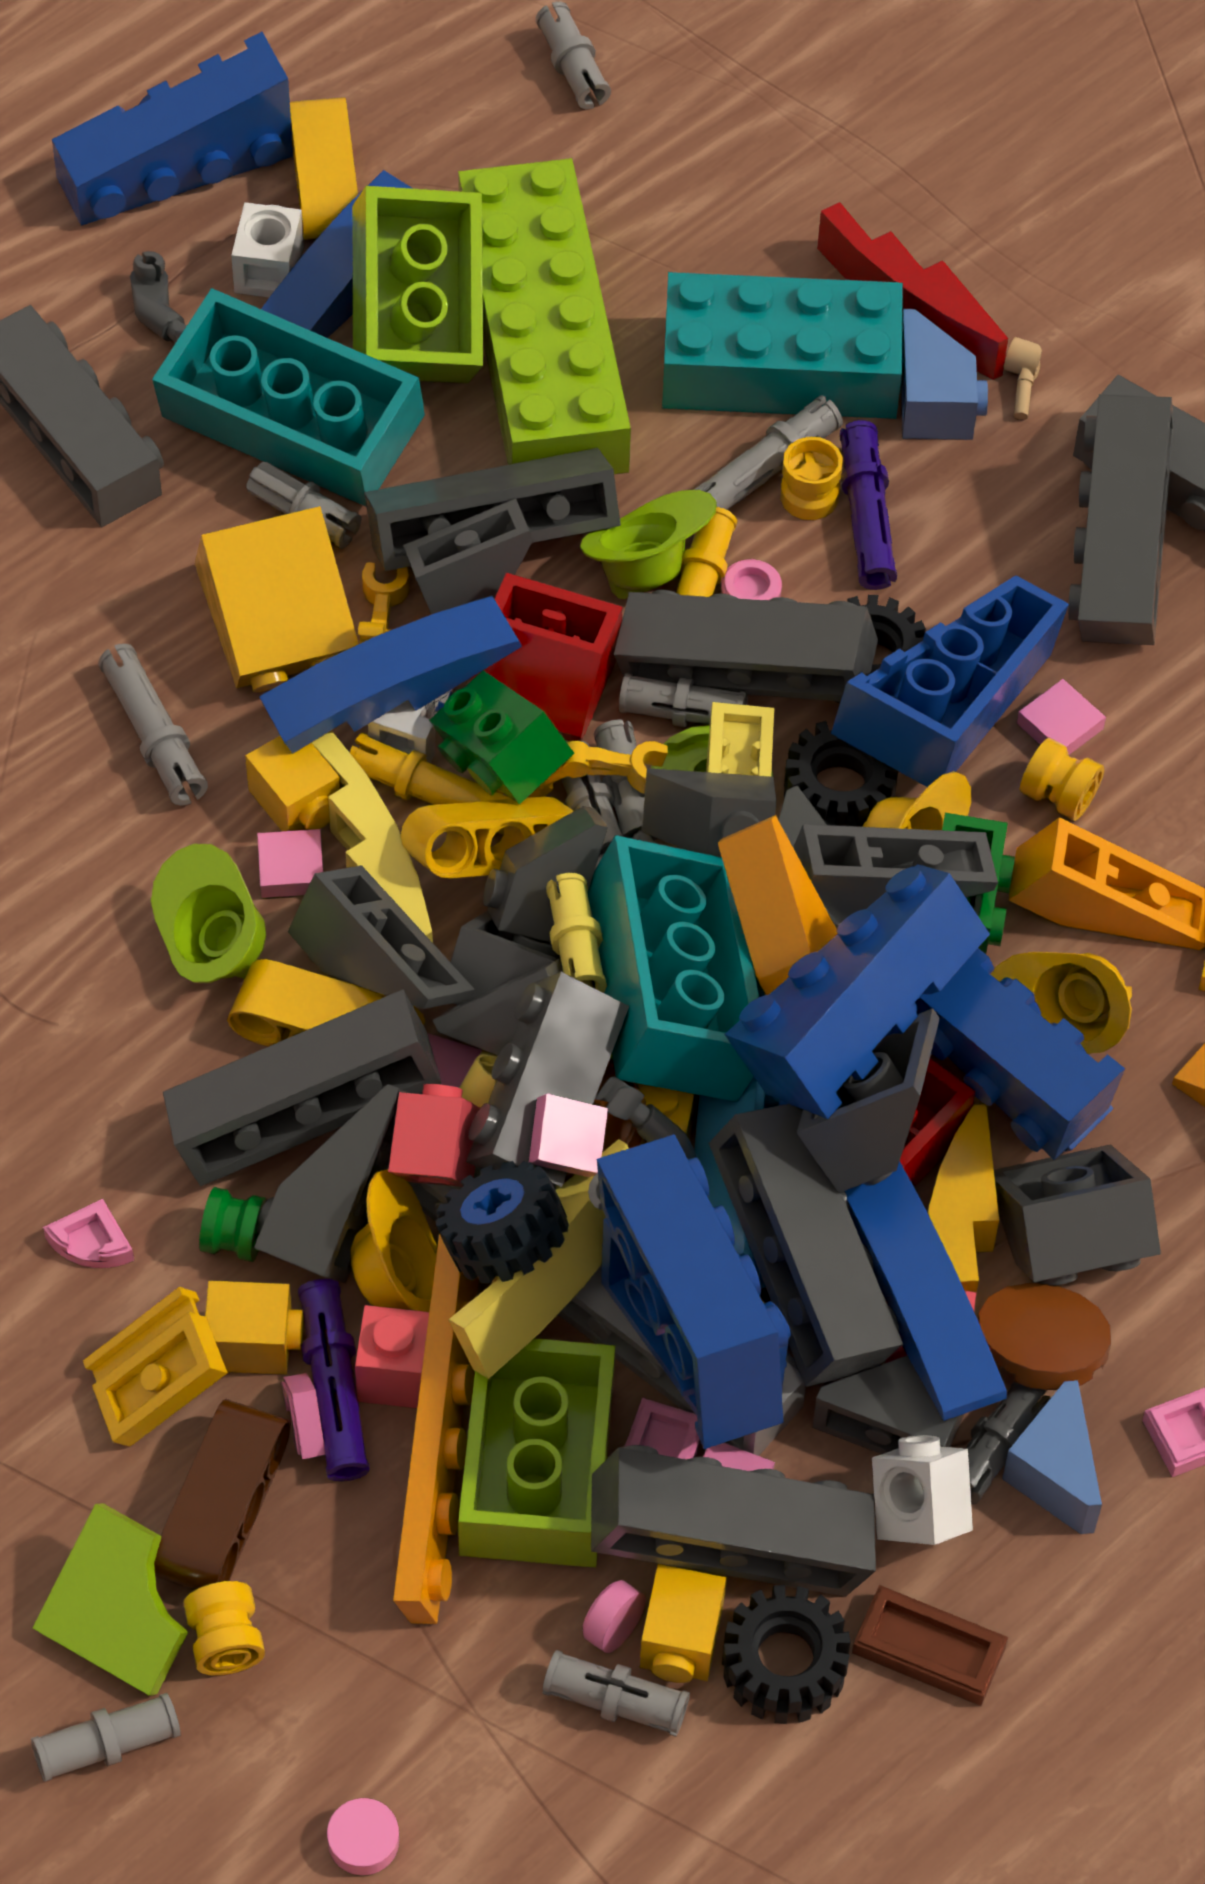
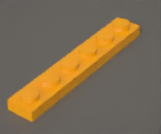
M440 1233L393 1598L394 1603L411 1624H437L440 1601H447L450 1596L452 1570L449 1560L445 1559L448 1535H455L458 1530L460 1506L456 1493H453L456 1469L462 1470L465 1465L467 1436L464 1428H461L464 1405H471L475 1376L471 1364H469V1360L448 1319L477 1297L479 1278L477 1277L471 1281L465 1278L462 1272H459Z

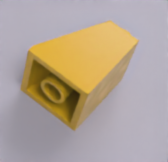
M321 506L201 535L195 566L236 688L252 685L253 692L269 691L286 682L288 675L304 672L312 666L359 644Z

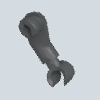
M142 252V256L138 254L134 258L133 271L130 275L135 315L142 324L165 341H174L176 343L186 325L184 318L169 307L168 275L165 271V260L156 252Z
M611 1077L606 1081L595 1099L609 1103L606 1106L608 1113L624 1120L630 1119L639 1136L647 1142L675 1134L687 1159L698 1158L686 1133L653 1104L644 1105L641 1103L645 1097L643 1093L616 1077Z

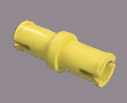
M577 873L559 874L556 876L559 884L560 893H558L555 881L550 880L546 885L547 897L550 899L554 925L550 930L552 949L560 955L563 973L593 987V980L596 990L604 993L607 983L603 975L598 951L603 938L600 923L592 918L587 894V881L582 875Z

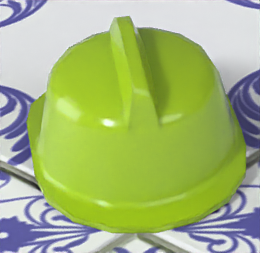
M681 490L663 495L620 518L621 526L589 532L582 539L580 549L586 557L600 561L611 591L617 598L626 599L629 592H647L673 580L679 574L682 566L683 552L685 551V539L709 523L716 513L717 502L711 493L701 490Z
M191 844L177 850L162 864L153 882L151 905L155 922L167 947L171 961L179 975L193 983H212L221 978H233L235 976L245 979L251 964L258 959L263 951L266 940V928L264 919L255 907L242 875L227 852L212 844Z

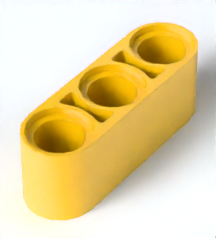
M345 97L290 102L293 157L299 208L302 209L304 240L317 239L341 211L358 195Z
M545 796L526 798L521 804H518L513 799L428 805L416 809L407 817L402 826L401 841L411 857L439 877L489 875L492 869H500L504 853L507 849L574 811L556 798ZM505 827L504 836L500 842L490 847L495 833ZM443 832H447L443 845L436 851L431 852L435 839Z
M261 959L251 964L227 1021L229 1026L243 1038L269 1047L386 996L357 985L281 962ZM413 1006L422 1024L424 1025L425 1018L423 1014L415 1006Z

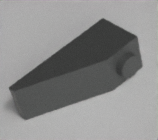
M803 824L793 846L834 925H840L851 914L867 909L886 892V884L894 875L917 864L950 873L965 897L994 891L998 884L986 832Z
M362 865L314 874L289 927L288 933L307 953L309 959L325 974L385 996L403 989L411 1004L421 1009L471 999L475 991L471 984Z
M387 1084L279 1185L275 1197L269 1198L259 1213L257 1222V1233L259 1236L254 1248L321 1276L343 1283L347 1282L352 1269L351 1247L355 1235L368 1224L366 1198L369 1182L376 1172L389 1169L399 1092H408Z

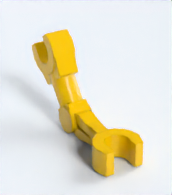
M366 563L362 571L363 594L369 602L374 604L371 622L360 621L358 635H360V643L391 630L388 629L390 609L400 604L409 593L407 567L397 569L396 579L393 582L384 584L376 581L375 563Z
M581 741L567 742L575 754L527 798L546 796L553 790L554 782L567 776L573 779L585 776L586 774L627 776L630 785L640 793L645 794L647 770L645 765L662 767L668 754V746L656 741H646L637 745L630 755L599 747H589Z

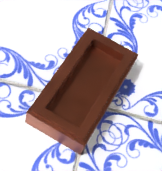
M879 1585L853 1643L852 1654L982 1706L1006 1649L1009 1637Z

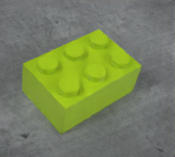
M365 186L352 206L353 349L417 376L419 381L469 383L483 367L482 193Z
M534 1338L489 1379L475 1371L458 1519L459 1556L596 1568L598 1553L591 1552L592 1474L607 1460L616 1345Z

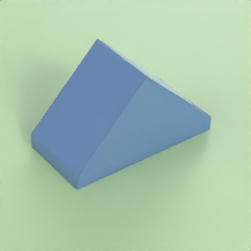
M1078 1380L1064 1381L1008 1450L1002 1479L1078 1533L1089 1534L1095 1532L1102 1502Z

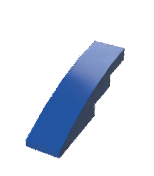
M385 170L368 185L413 189ZM361 192L306 250L271 294L261 310L326 338L353 315L352 206Z
M493 596L431 614L375 636L312 666L259 697L284 743L292 753H295L346 721L353 731L356 732L407 700L417 711L521 648L522 645Z
M899 1161L897 1171H894L885 1180L875 1185L867 1186L861 1184L845 1190L850 1216L862 1244L870 1252L874 1266L873 1272L888 1306L891 1307L896 1315L899 1335L903 1343L902 1347L943 1421L1007 1399V1390L973 1308L945 1247L901 1162Z

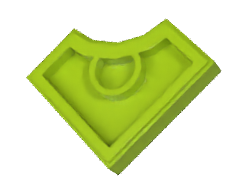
M104 1503L95 1504L33 1629L149 1696L156 1695L188 1634V1631L168 1614L156 1590L154 1561L162 1536Z

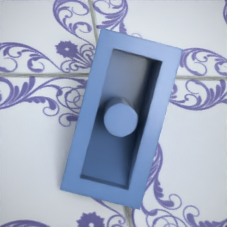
M903 309L902 376L900 385L902 439L973 440L976 416H986L988 406L987 380H977L976 356L915 309Z

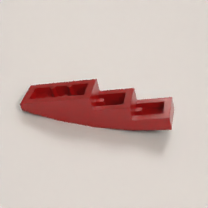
M841 202L821 210L817 249L846 280L903 283L902 316L903 309H915L976 356L977 372L992 380L1003 376L1008 337L943 260L923 269L892 231L871 240Z

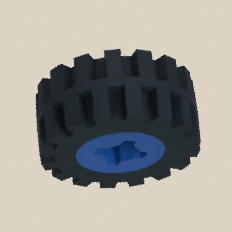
M511 1161L502 1162L500 1169L494 1170L492 1165L480 1169V1176L473 1178L469 1175L460 1182L463 1187L459 1190L451 1189L445 1195L448 1203L440 1204L438 1207L437 1229L459 1272H462L465 1278L471 1281L478 1277L481 1283H492L494 1278L499 1276L500 1280L505 1282L513 1280L514 1273L520 1270L526 1275L535 1270L533 1264L538 1260L544 1263L553 1256L550 1249L552 1247L560 1248L565 1240L562 1233L568 1232L569 1223L566 1219L567 1215L545 1171L540 1166L534 1168L531 1162L522 1161L518 1167Z

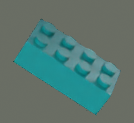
M668 272L662 409L796 415L818 396H825L826 402L831 400L838 408L842 417L896 419L902 376L903 283Z
M213 288L210 289L152 379L162 417L263 462H268L281 470L306 481L313 482L322 488L365 507L364 492L378 490L425 416L419 377Z
M615 835L594 871L588 890V899L592 918L600 923L603 941L598 951L603 975L607 983L604 994L629 1006L612 1051L616 1078L633 1083L737 1102L753 1078V1075L724 1034L740 1021L739 1016L742 1010L750 1002L759 998L753 963L723 860L717 856Z

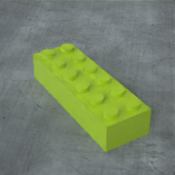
M573 159L458 171V188L460 192L482 193L483 342L508 465L598 448L612 466L614 474L629 473L631 426Z

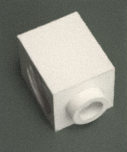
M244 202L231 254L234 293L261 297L271 296L302 257L304 249L302 209Z
M919 1435L901 1438L898 1440V1449L872 1457L878 1540L936 1545L973 1530L968 1449L940 1447L939 1437Z

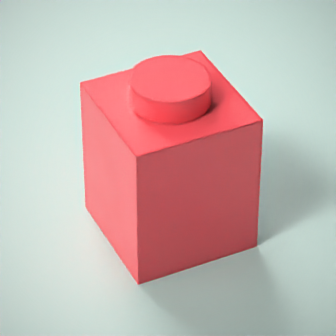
M423 1084L422 1094L399 1092L388 1172L408 1182L463 1187L460 1181L469 1175L474 1178L475 1166L467 1163L466 1160L473 1141L469 1139V1129L480 1107L462 1098V1089L448 1085Z
M364 1306L355 1362L358 1402L417 1408L429 1312Z

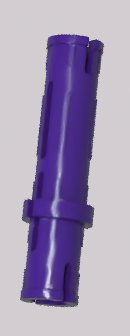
M858 420L846 424V429L841 428L839 433L845 463V470L841 473V486L850 501L854 545L858 562V581L866 589L880 590L891 586V581L896 582L897 580L888 509L885 499V490L889 485L887 469L881 464L876 425L870 421Z
M317 1279L301 1285L298 1289L306 1332V1339L301 1344L302 1357L306 1364L311 1365L314 1388L316 1389L325 1446L326 1475L329 1480L351 1481L365 1476L370 1471L369 1463L366 1459L359 1403L351 1358L356 1354L354 1337L346 1332L339 1282L332 1279ZM326 1328H327V1337H328V1343H329V1346H330L331 1358H332V1366H331V1367H330L329 1354H328V1352H327V1346H326V1340H325V1333H324V1330H325ZM336 1392L338 1395L339 1408L343 1426V1430L341 1432L339 1427L336 1402L334 1396Z

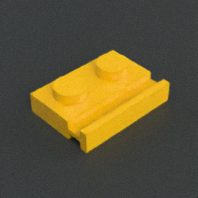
M178 1287L83 1360L85 1368L93 1371L96 1383L92 1387L112 1442L131 1447L228 1373L207 1318L199 1315L195 1304L199 1301L197 1292Z

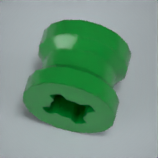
M214 1187L207 1199L199 1236L200 1251L215 1255L223 1249L234 1252L240 1260L254 1262L259 1253V1250L254 1248L259 1236L257 1233L258 1216L267 1198L252 1195L246 1200L233 1198L228 1190Z

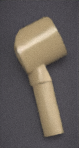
M1015 337L1009 347L1004 370L1019 374L1013 416L1018 420H1025L1029 414L1031 388L1040 371L1042 349L1036 343Z

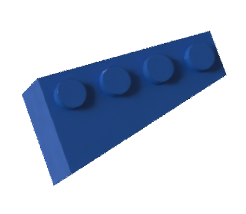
M263 32L244 40L247 49L225 61H222L220 55L217 54L199 63L198 66L201 73L172 88L169 87L167 81H164L146 90L148 94L141 100L139 105L127 111L118 105L52 139L56 177L81 226L100 219L111 218L119 213L155 201H163L171 196L207 184L218 183L226 178L259 167L270 166L278 161L293 157L289 80Z
M1015 575L966 606L960 618L946 626L940 622L926 631L922 642L906 652L898 649L885 657L880 668L866 676L861 672L847 681L831 734L926 787L941 775L953 771L956 772L1051 656L1069 604Z
M919 864L900 871L888 881L885 887L886 892L867 909L859 910L844 919L837 928L838 934L818 952L810 953L799 959L788 972L789 977L769 995L753 1000L742 1010L739 1016L740 1021L724 1035L767 1095L829 1119L842 1104V1101L835 1092L850 1075H852L854 1080H863L879 1062L872 1050L884 1037L891 1034H903L918 1017L915 1001L922 994L928 995L940 992L990 935L950 873Z
M978 948L940 992L928 995L922 994L915 1001L917 1005L916 1013L920 1014L933 1008L940 1018L931 1054L940 1060H945L948 1057L965 1074L963 1080L967 1086L976 1091L975 1097L988 1106L995 1103L1013 1120L1010 1123L1013 1132L1028 1148L1035 1152L1043 1149L1055 1160L1109 1109L1125 1068L1108 1054L1099 1063L1095 1061L1080 1044L1084 1041L1083 1033L1064 1018L1058 1024H1050L1041 1016L1034 993L1017 979L1013 980L1005 977L999 982L991 975L994 971V966L989 956Z
M675 1134L596 1159L601 1207L632 1280L640 1278V1288L647 1316L656 1336L665 1333L668 1351L674 1365L672 1367V1375L681 1396L685 1397L695 1393L697 1409L695 1429L703 1448L707 1449L782 1424L783 1405L779 1348L788 1344L785 1325L774 1304L767 1307L764 1306L759 1296L761 1294L759 1277L748 1254L738 1256L733 1246L735 1245L734 1231L725 1208L722 1205L713 1207L708 1199L709 1185L697 1157L687 1159Z

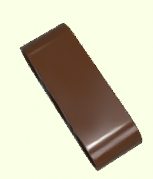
M229 1399L222 1400L212 1418L161 1533L162 1537L154 1561L155 1577L193 1590L212 1583L230 1581L283 1458L291 1428L289 1419Z

